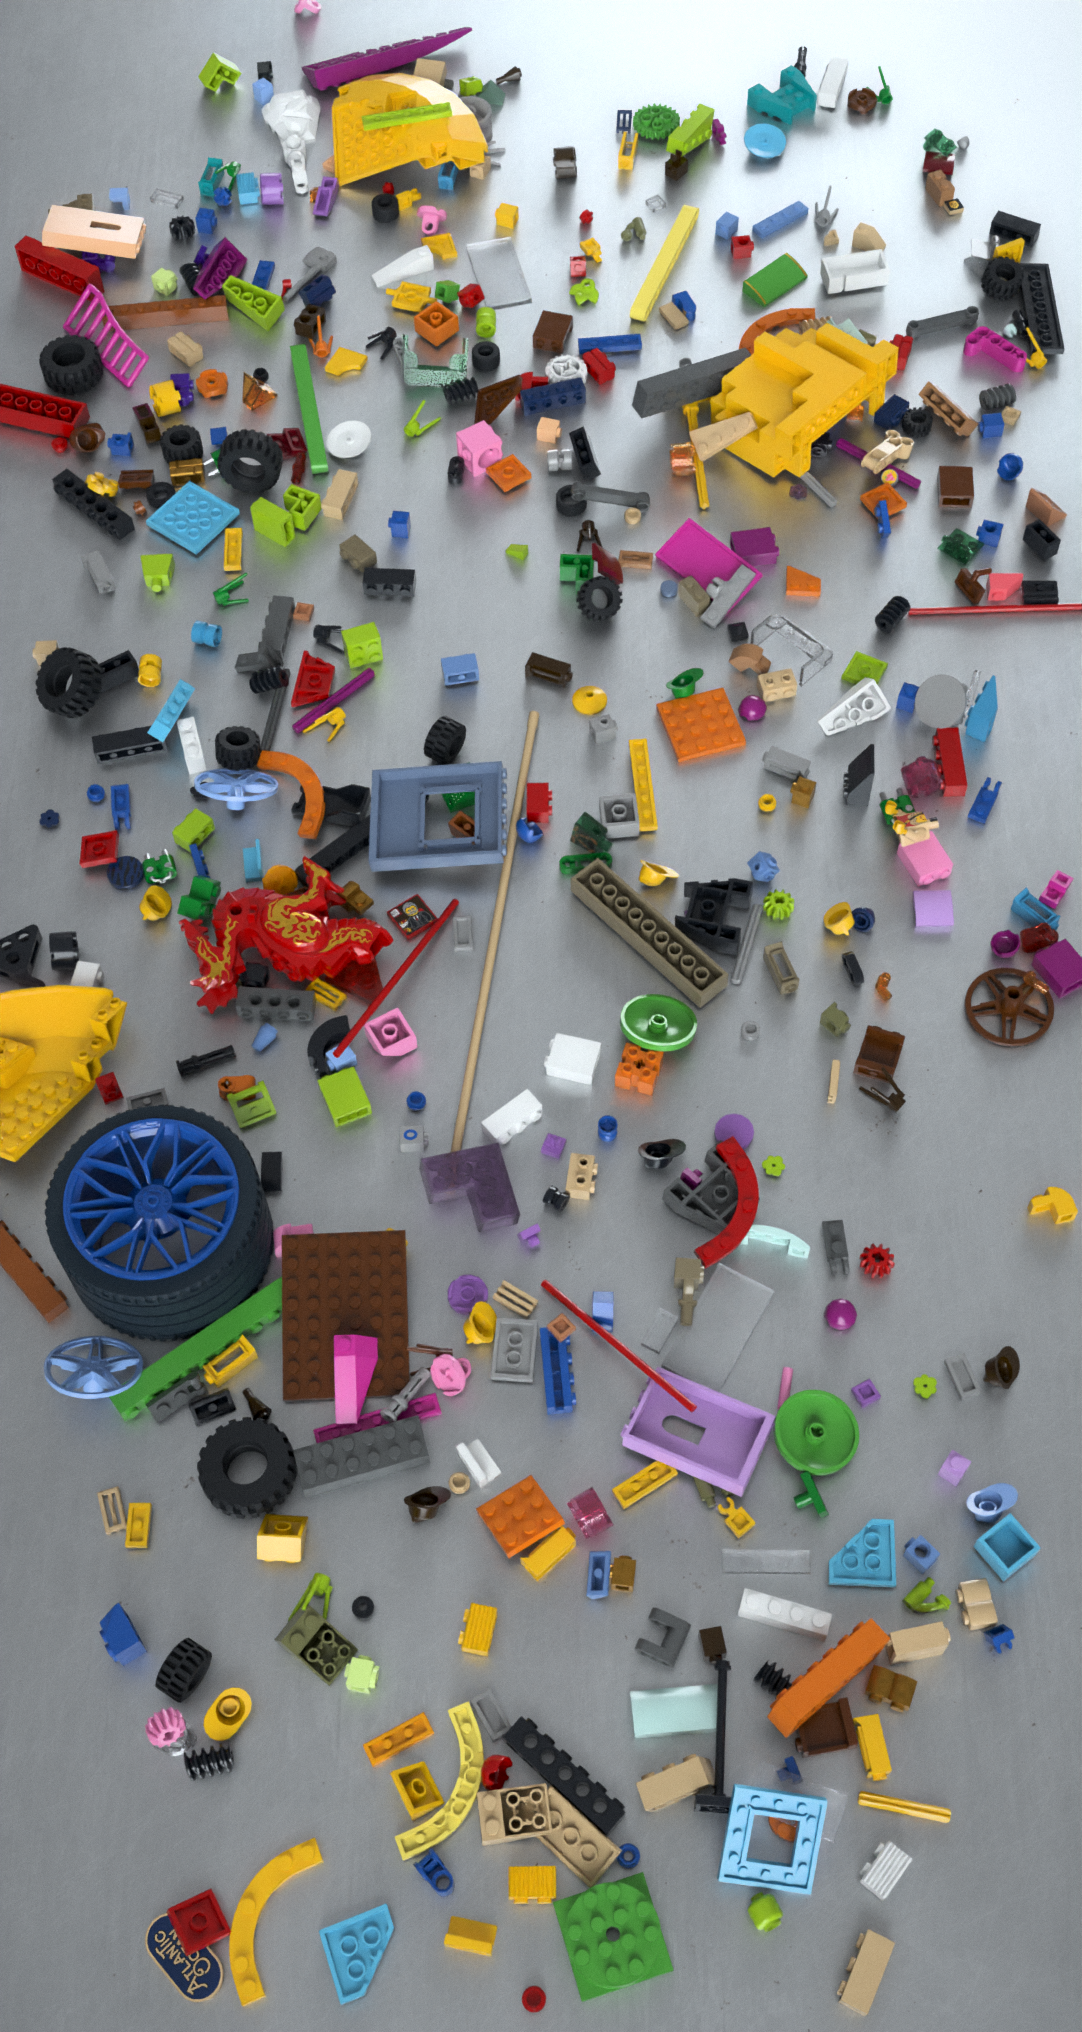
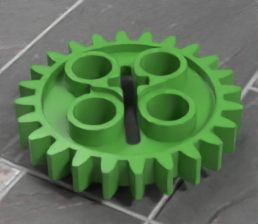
M655 103L653 106L648 104L647 108L642 106V109H638V112H635V116H633L634 130H637L638 134L641 133V137L646 136V139L649 137L652 140L654 138L659 140L660 137L665 139V136L668 137L680 126L679 113H676V109L672 110V107L667 108V105L661 106V103L658 106Z

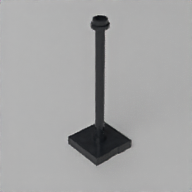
M717 1660L716 1665H714V1670L718 1671L714 1793L712 1795L696 1794L694 1812L728 1814L731 1797H726V1794H724L727 1671H731L730 1661Z

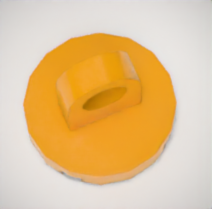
M280 864L271 867L262 878L263 889L275 890V893L281 895L293 892L298 884L294 870Z

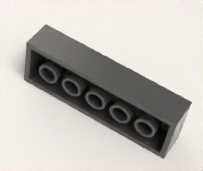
M418 1415L293 1450L305 1498L430 1463Z

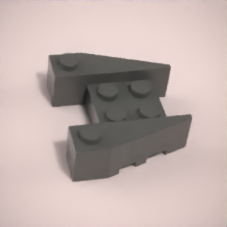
M722 1140L707 1151L704 1161L715 1172L693 1191L678 1177L664 1190L662 1200L677 1214L717 1234H720L727 1227L724 1221L736 1211L738 1188L734 1176L716 1150V1146L723 1142Z

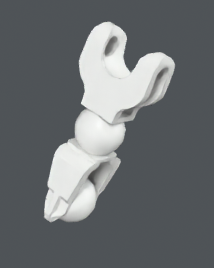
M289 135L285 140L281 141L285 163H288L291 168L295 192L305 193L309 191L305 167L307 160L305 139L297 135ZM301 183L304 184L303 187L297 186L298 184H301Z

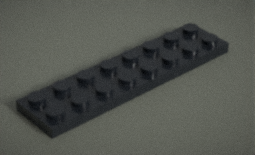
M1019 263V267H1022V272H1024V279L1020 290L1027 327L1032 332L1044 354H1063L1065 348L1049 264ZM1029 337L1031 352L1033 354L1037 350Z

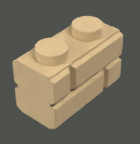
M180 331L167 340L169 351L187 366L191 367L203 359L202 346L199 343H195L189 335H185Z

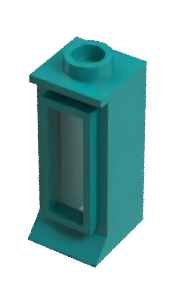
M208 157L207 166L200 181H198L200 195L215 196L213 192L219 187L225 174L224 170L215 174V171L223 167L222 159Z

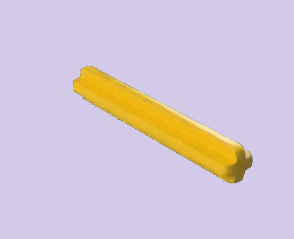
M860 1791L858 1794L859 1805L946 1823L951 1818V1810L948 1808Z

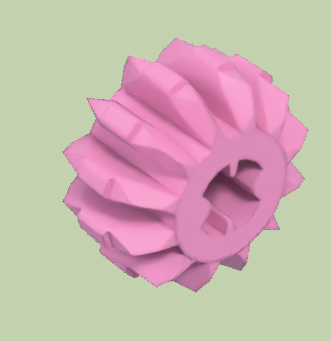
M169 1707L167 1710L162 1708L158 1713L154 1712V1716L148 1718V1723L145 1725V1732L152 1745H158L159 1748L165 1744L169 1747L172 1742H177V1738L184 1736L183 1731L186 1729V1723L181 1712L178 1709L174 1710L172 1707Z

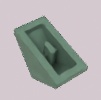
M490 80L483 85L482 92H477L475 97L482 98L489 104L503 105L506 94Z

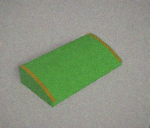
M786 252L743 281L742 292L765 307L808 278V275L802 266Z

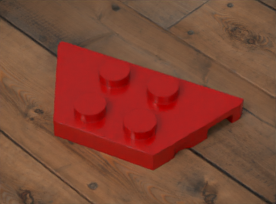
M304 651L291 700V707H298L329 698L335 675V666L324 662L319 657L314 658L309 655L308 651Z

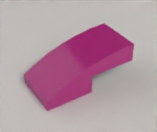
M1057 870L1040 895L1039 901L1055 909L1074 878Z

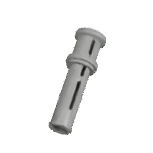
M420 1367L419 1371L407 1383L399 1395H394L386 1409L384 1408L380 1411L384 1420L389 1423L395 1422L401 1412L407 1410L408 1402L431 1376V1373L426 1368Z

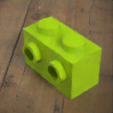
M195 808L180 825L174 828L172 834L175 843L191 853L189 845L196 843L198 847L212 833L215 826L211 817Z

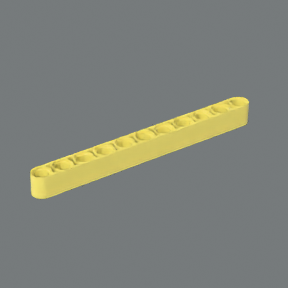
M683 205L631 307L629 315L631 319L646 322L698 219L699 208Z

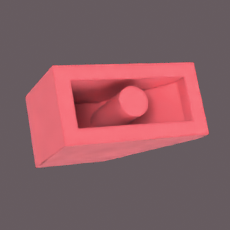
M1023 573L989 574L986 583L988 600L1005 601L1021 587Z

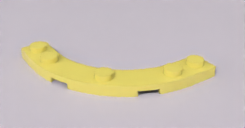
M469 1701L448 1710L460 1747V1772L455 1788L446 1805L431 1819L395 1836L403 1861L435 1847L449 1837L464 1821L477 1798V1792H479L481 1786V1768L484 1762L481 1734Z

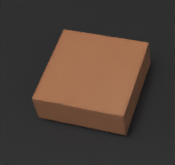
M297 602L293 619L310 622L315 609L314 605Z
M561 1313L547 1325V1329L561 1343L576 1330V1326Z

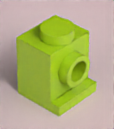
M471 76L459 79L460 95L466 97L482 92L483 84L480 78Z

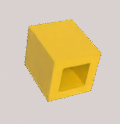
M501 203L495 211L497 225L514 229L519 219L518 206Z

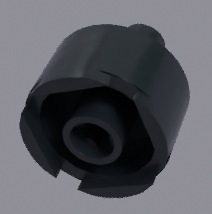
M76 931L49 933L52 970L75 969L79 961Z

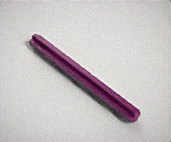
M842 438L836 443V447L860 460H863L864 456L868 453ZM891 464L881 470L884 472L887 469H893L897 472L899 481L914 489L920 487L921 480Z
M367 668L292 725L293 730L296 733H300L316 719L320 718L375 676L374 671L371 668Z

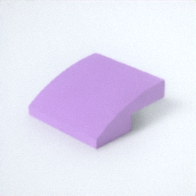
M951 890L913 891L915 927L954 925Z

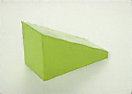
M510 544L505 550L506 553L521 560H524L529 554L528 545Z

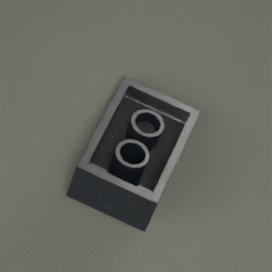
M870 744L848 765L847 772H844L843 783H846V787L843 790V798H846V805L868 806L875 774L874 744Z

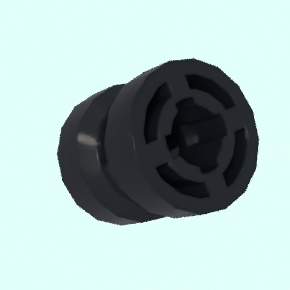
M552 1185L546 1191L543 1203L548 1206L552 1205L555 1210L562 1212L570 1199V1195L560 1192L557 1187Z

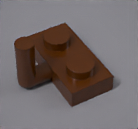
M990 567L975 570L971 574L967 568H963L954 582L973 604H979L986 590L977 579L979 576L991 574L992 569Z

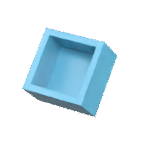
M1011 1513L978 1538L973 1546L1003 1582L1036 1556L1041 1549Z

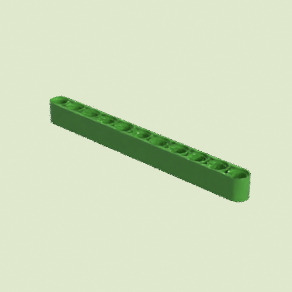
M306 344L292 345L290 350L312 474L329 472Z

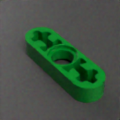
M606 852L567 855L560 859L559 869L564 874H577L586 867L581 865L582 861L593 862L597 858L601 861L605 860L606 865L611 869L612 856Z

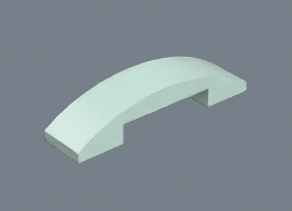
M752 1225L750 1231L741 1242V1244L748 1245L749 1238L788 1246L789 1255L808 1259L810 1246L797 1236L782 1229L765 1225Z

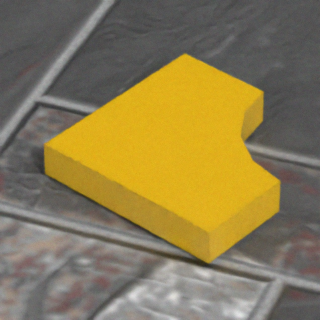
M450 233L421 238L422 246L427 245L432 253L438 254L443 260L457 257V251Z
M339 347L325 366V371L340 376L347 370H361L368 360L367 355Z

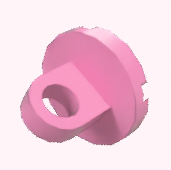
M299 0L298 4L295 5L294 12L300 14L303 8H306L318 14L321 10V5L315 0Z
M421 206L417 208V216L423 219V232L428 236H433L438 230L439 222L447 219L446 211L443 209L438 211L434 206ZM433 224V228L427 231V226Z
M448 1354L434 1358L430 1372L435 1386L438 1389L441 1388L444 1391L442 1393L447 1396H454L462 1392L465 1387V1379L471 1373L470 1362L466 1358L455 1359Z

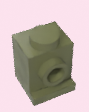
M836 1002L832 1003L821 1014L820 1024L836 1037L841 1033H846L851 1027V1024L848 1023L849 1018L847 1014L837 1009Z

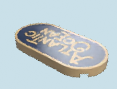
M167 1913L156 1917L149 1925L145 1935V1946L150 1957L185 1999L197 2003L212 1999L220 1991L223 1983L224 1970L220 1959L209 1946L186 1956Z

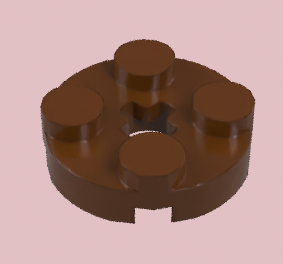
M857 88L853 89L848 94L847 106L859 111L861 114H866L876 106V93L868 88H862V90L858 91Z

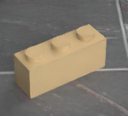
M338 469L336 475L332 478L331 487L327 489L325 499L321 502V509H323L325 517L343 520L359 485L357 473Z
M869 1929L865 1932V1935L860 1933L855 1945L859 1949L856 1958L851 1956L846 1971L850 1972L847 1981L842 1980L837 1991V1995L840 1996L838 2003L863 2016L868 2015L895 1942Z

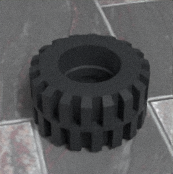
M999 256L998 259L994 258L988 263L981 278V287L984 288V293H988L987 296L993 297L994 300L999 299V301H1003L1005 299L1007 301L1009 298L1012 299L1023 282V268L1019 267L1020 264L1015 262L1013 258H1003L1002 256Z
M174 425L162 433L160 445L167 464L176 460L202 458L203 446L199 431L193 426Z
M594 577L584 582L580 587V591L577 592L578 598L576 603L579 602L577 607L582 610L581 614L583 616L586 615L587 619L604 621L616 615L617 611L620 610V603L623 601V599H620L622 592L618 590L620 588L619 585L616 586L615 581L609 580V577ZM595 589L602 590L607 596V605L603 609L597 608L592 603L591 595Z
M447 716L440 717L433 724L425 739V756L442 765L450 764L457 757L464 744L466 727Z
M244 726L226 727L225 730L222 729L215 738V757L218 764L235 771L247 770V768L257 765L260 757L259 735L254 730H251V728H245Z
M190 1638L182 1640L174 1647L162 1664L156 1678L155 1687L176 1702L181 1703L196 1690L210 1666L212 1653Z

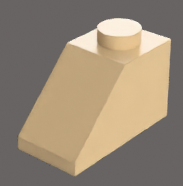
M860 222L854 230L853 247L864 251L879 249L883 251L886 248V243L875 227Z

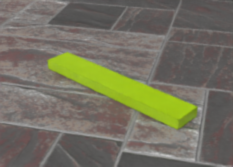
M450 102L362 116L364 131L451 117L453 115Z

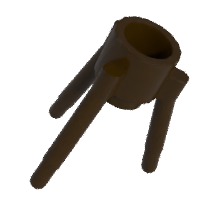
M585 520L582 523V529L579 531L577 552L580 551L583 536L590 541L594 535L597 544L602 547L598 530L595 529V523L591 520Z
M882 1068V1072L897 1094L892 1093L887 1097L874 1087H871V1091L860 1086L859 1090L896 1113L906 1102L903 1099L905 1094L898 1088L886 1069Z

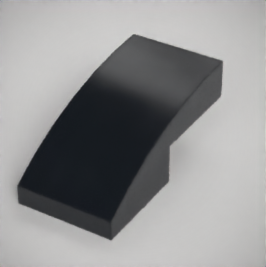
M262 1152L261 1184L264 1192L282 1191V1152Z

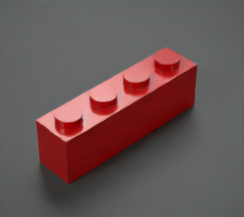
M937 728L936 734L932 736V745L936 747L934 758L935 761H938L936 771L937 775H940L939 790H942L943 797L965 796L968 785L959 728Z

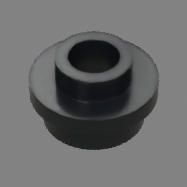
M255 369L253 379L256 382L263 383L268 380L269 374L266 369Z
M367 1596L356 1598L352 1604L353 1614L359 1619L370 1617L374 1612L373 1601ZM364 1603L367 1605V1608L365 1610L359 1609V1606Z

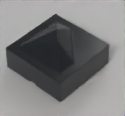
M745 622L728 624L727 629L731 641L748 639L749 634Z

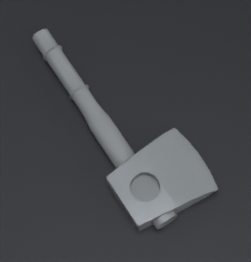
M321 247L311 250L302 261L312 268L287 291L283 299L288 301L319 271L327 272L337 262L336 255Z

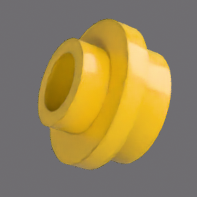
M764 794L759 799L758 806L763 811H772L776 807V799L770 794Z

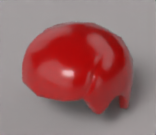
M492 1755L484 1760L481 1768V1782L487 1791L503 1788L505 1781L509 1779L506 1769L513 1766L510 1757Z

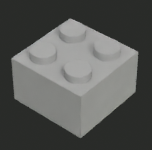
M636 794L600 796L601 828L603 825L608 830L605 832L607 833L605 839L639 836L640 823Z

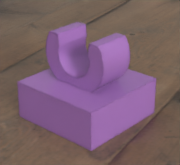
M548 1133L541 1148V1153L560 1159L567 1140Z
M535 1224L518 1233L517 1236L520 1242L527 1239L532 1248L540 1243L535 1234L540 1232L541 1229L538 1224Z

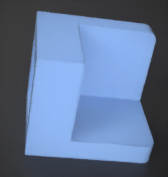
M128 187L110 188V201L113 203L122 202L124 210H130Z

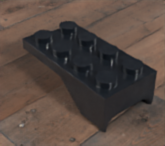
M351 784L335 789L323 786L325 803L324 821L353 827L365 818L371 802L369 787ZM301 785V797L298 803L293 804L291 812L292 814L304 816L306 798Z

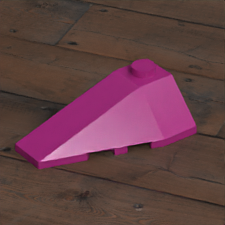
M334 1335L336 1424L358 1423L378 1360L377 1338L361 1335Z

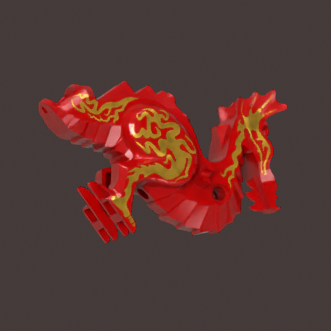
M306 856L302 859L304 871L308 875L306 877L308 890L305 893L285 896L275 893V890L259 889V887L245 889L242 887L233 892L228 891L222 900H218L216 908L212 909L214 919L211 920L215 930L217 947L212 946L208 941L210 939L208 935H204L209 929L199 926L203 923V920L199 919L189 922L187 919H182L179 921L181 931H185L188 946L196 954L200 967L201 977L190 981V985L198 986L203 990L205 994L197 1001V1006H206L210 1014H213L218 1006L225 1008L231 999H237L238 990L236 983L239 981V974L246 971L241 954L247 948L256 947L262 958H268L274 969L287 974L291 981L296 982L298 980L302 982L307 978L314 982L323 973L334 979L351 960H355L359 966L372 963L380 950L391 945L394 940L385 928L367 918L356 920V917L351 919L344 918L338 921L335 918L330 920L328 915L330 908L346 903V900L334 892L343 893L344 889L331 880V875L327 870Z

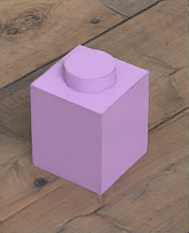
M952 1450L938 1475L957 1487L971 1461Z

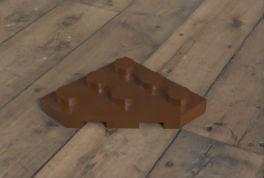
M520 374L478 389L474 425L483 420L488 425L492 424L521 391L522 377Z

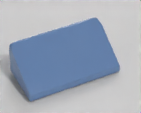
M590 1551L586 1596L591 1599L608 1596L611 1551Z

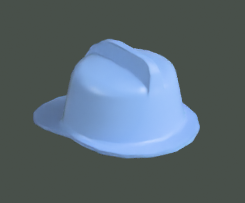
M997 1483L970 1494L966 1504L968 1509L974 1513L977 1521L995 1522L1002 1516L1004 1510L1009 1509L1016 1503L1018 1493L1012 1485Z

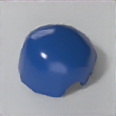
M1007 453L999 460L997 472L1002 479L1013 480L1021 474L1023 461L1018 454Z
M526 817L520 818L516 822V831L522 840L527 843H534L544 836L542 830L535 822L526 823Z

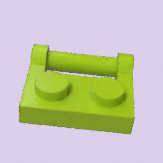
M260 1081L258 1085L234 1095L232 1093L226 1095L239 1128L276 1114L264 1081ZM261 1092L263 1097L238 1107L236 1104L237 1101Z

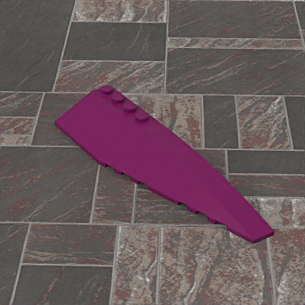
M462 27L449 30L448 34L447 32L436 33V37L423 36V40H406L393 43L391 47L386 45L380 46L379 50L367 49L366 53L354 52L301 68L313 87L322 91L328 89L327 86L337 87L342 82L349 83L356 78L360 79L367 75L412 62L417 58L424 57L449 45L473 30L472 27Z

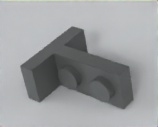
M261 641L258 652L239 654L234 668L237 672L270 669L271 667L276 668L278 665L283 667L284 663L268 641Z

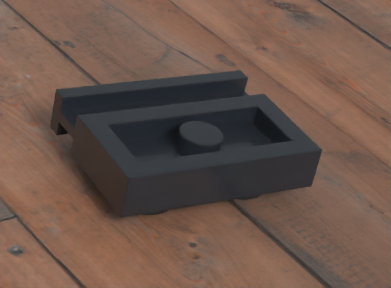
M1022 581L1023 604H1058L1057 581Z

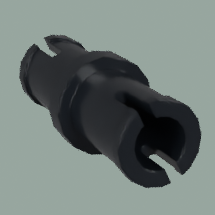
M1015 310L1012 313L1015 321L1014 325L1019 331L1020 337L1023 338L1024 336L1026 338L1028 337L1026 331L1027 320L1023 317L1021 310L1019 312Z

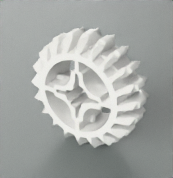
M561 354L560 357L555 356L554 359H550L545 368V377H548V384L580 377L583 383H585L588 376L584 360H580V357L575 358L574 355L569 356L567 354L563 356Z

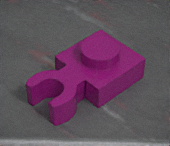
M718 118L713 119L712 134L719 141L720 145H725L727 135L724 132V125L720 123Z

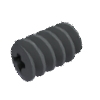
M1007 383L999 387H993V389L982 390L979 395L980 405L983 410L986 407L991 410L993 407L998 408L999 405L1001 407L1004 404L1009 405L1010 401L1015 403V389L1011 384Z

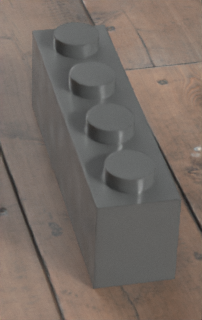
M273 595L272 602H269L268 605L269 615L265 617L266 626L265 629H262V641H268L283 661L293 621L295 603L293 597Z

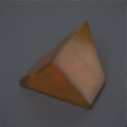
M244 372L242 401L250 410L253 411L278 396L269 385Z

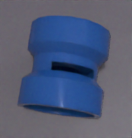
M603 1116L598 1121V1136L602 1141L610 1142L617 1137L618 1124L613 1116Z

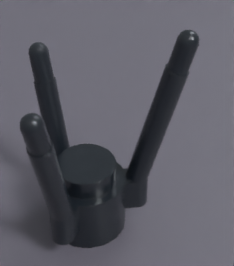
M389 326L369 336L368 340L379 337L366 345V348H369L380 340L384 343H389L380 357L381 360L384 359L397 337L396 331Z
M315 625L313 637L317 638V643H322L342 654L344 653V650L325 641V639H329L330 633H341L343 631L341 626Z

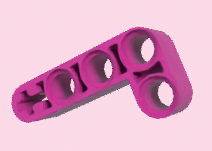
M984 326L978 327L966 337L963 349L965 355L975 356L980 351H983L1014 372H1022L1024 370L1027 353Z

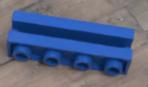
M547 1327L540 1328L547 1415L573 1413L572 1405H576L575 1392L571 1393L570 1386L574 1385L573 1372L569 1373L568 1366L572 1365L571 1352L567 1353V1346L570 1345V1335L560 1343L548 1331Z

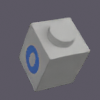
M400 1126L399 1144L401 1153L425 1152V1145H428V1133L424 1132V1126Z

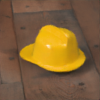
M640 860L643 864L639 875L641 883L648 886H659L667 877H679L677 872L668 867Z
M150 886L139 904V909L143 914L142 919L156 921L167 916L172 905L171 897L160 886Z
M841 902L832 906L824 915L825 927L836 935L844 933L848 936L849 929L855 923L850 905L847 902Z
M477 1302L463 1325L464 1333L467 1336V1344L472 1342L474 1344L490 1343L493 1340L497 1316L493 1308L486 1302Z
M236 1687L226 1689L210 1706L204 1717L203 1724L205 1732L210 1738L216 1741H224L231 1738L239 1729L251 1711V1699L245 1690Z

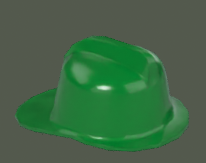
M701 668L688 669L667 682L666 687L672 690L675 699L688 697L695 692V684L703 676L704 672Z

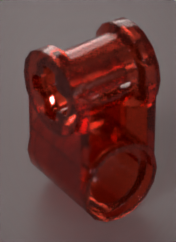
M1045 922L1020 932L1022 951L1025 953H1033L1057 942L1059 938L1058 932Z

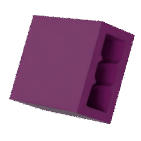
M770 527L731 532V550L754 567L776 564L777 556H779V547L775 546V534H772Z
M1066 938L1061 941H1055L1049 948L1041 949L1034 954L1031 965L1058 998L1082 986V957Z

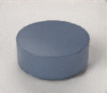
M671 580L664 581L660 587L661 594L665 597L675 596L677 594V584Z

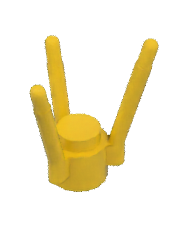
M1027 327L1026 331L1037 351L1031 355V360L1027 358L1026 362L1031 367L1035 366L1039 369L1047 363V359L1038 346L1032 332Z
M336 707L331 712L316 719L314 724L303 730V733L328 720L332 725L337 724L327 739L330 742L340 727L345 724L343 720L346 718V715L340 707Z

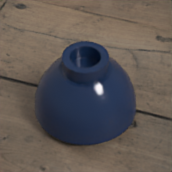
M858 907L851 912L855 920L853 927L856 930L868 932L873 928L875 915L872 909Z

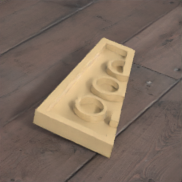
M747 412L689 431L699 459L705 461L754 431L758 426L753 414Z

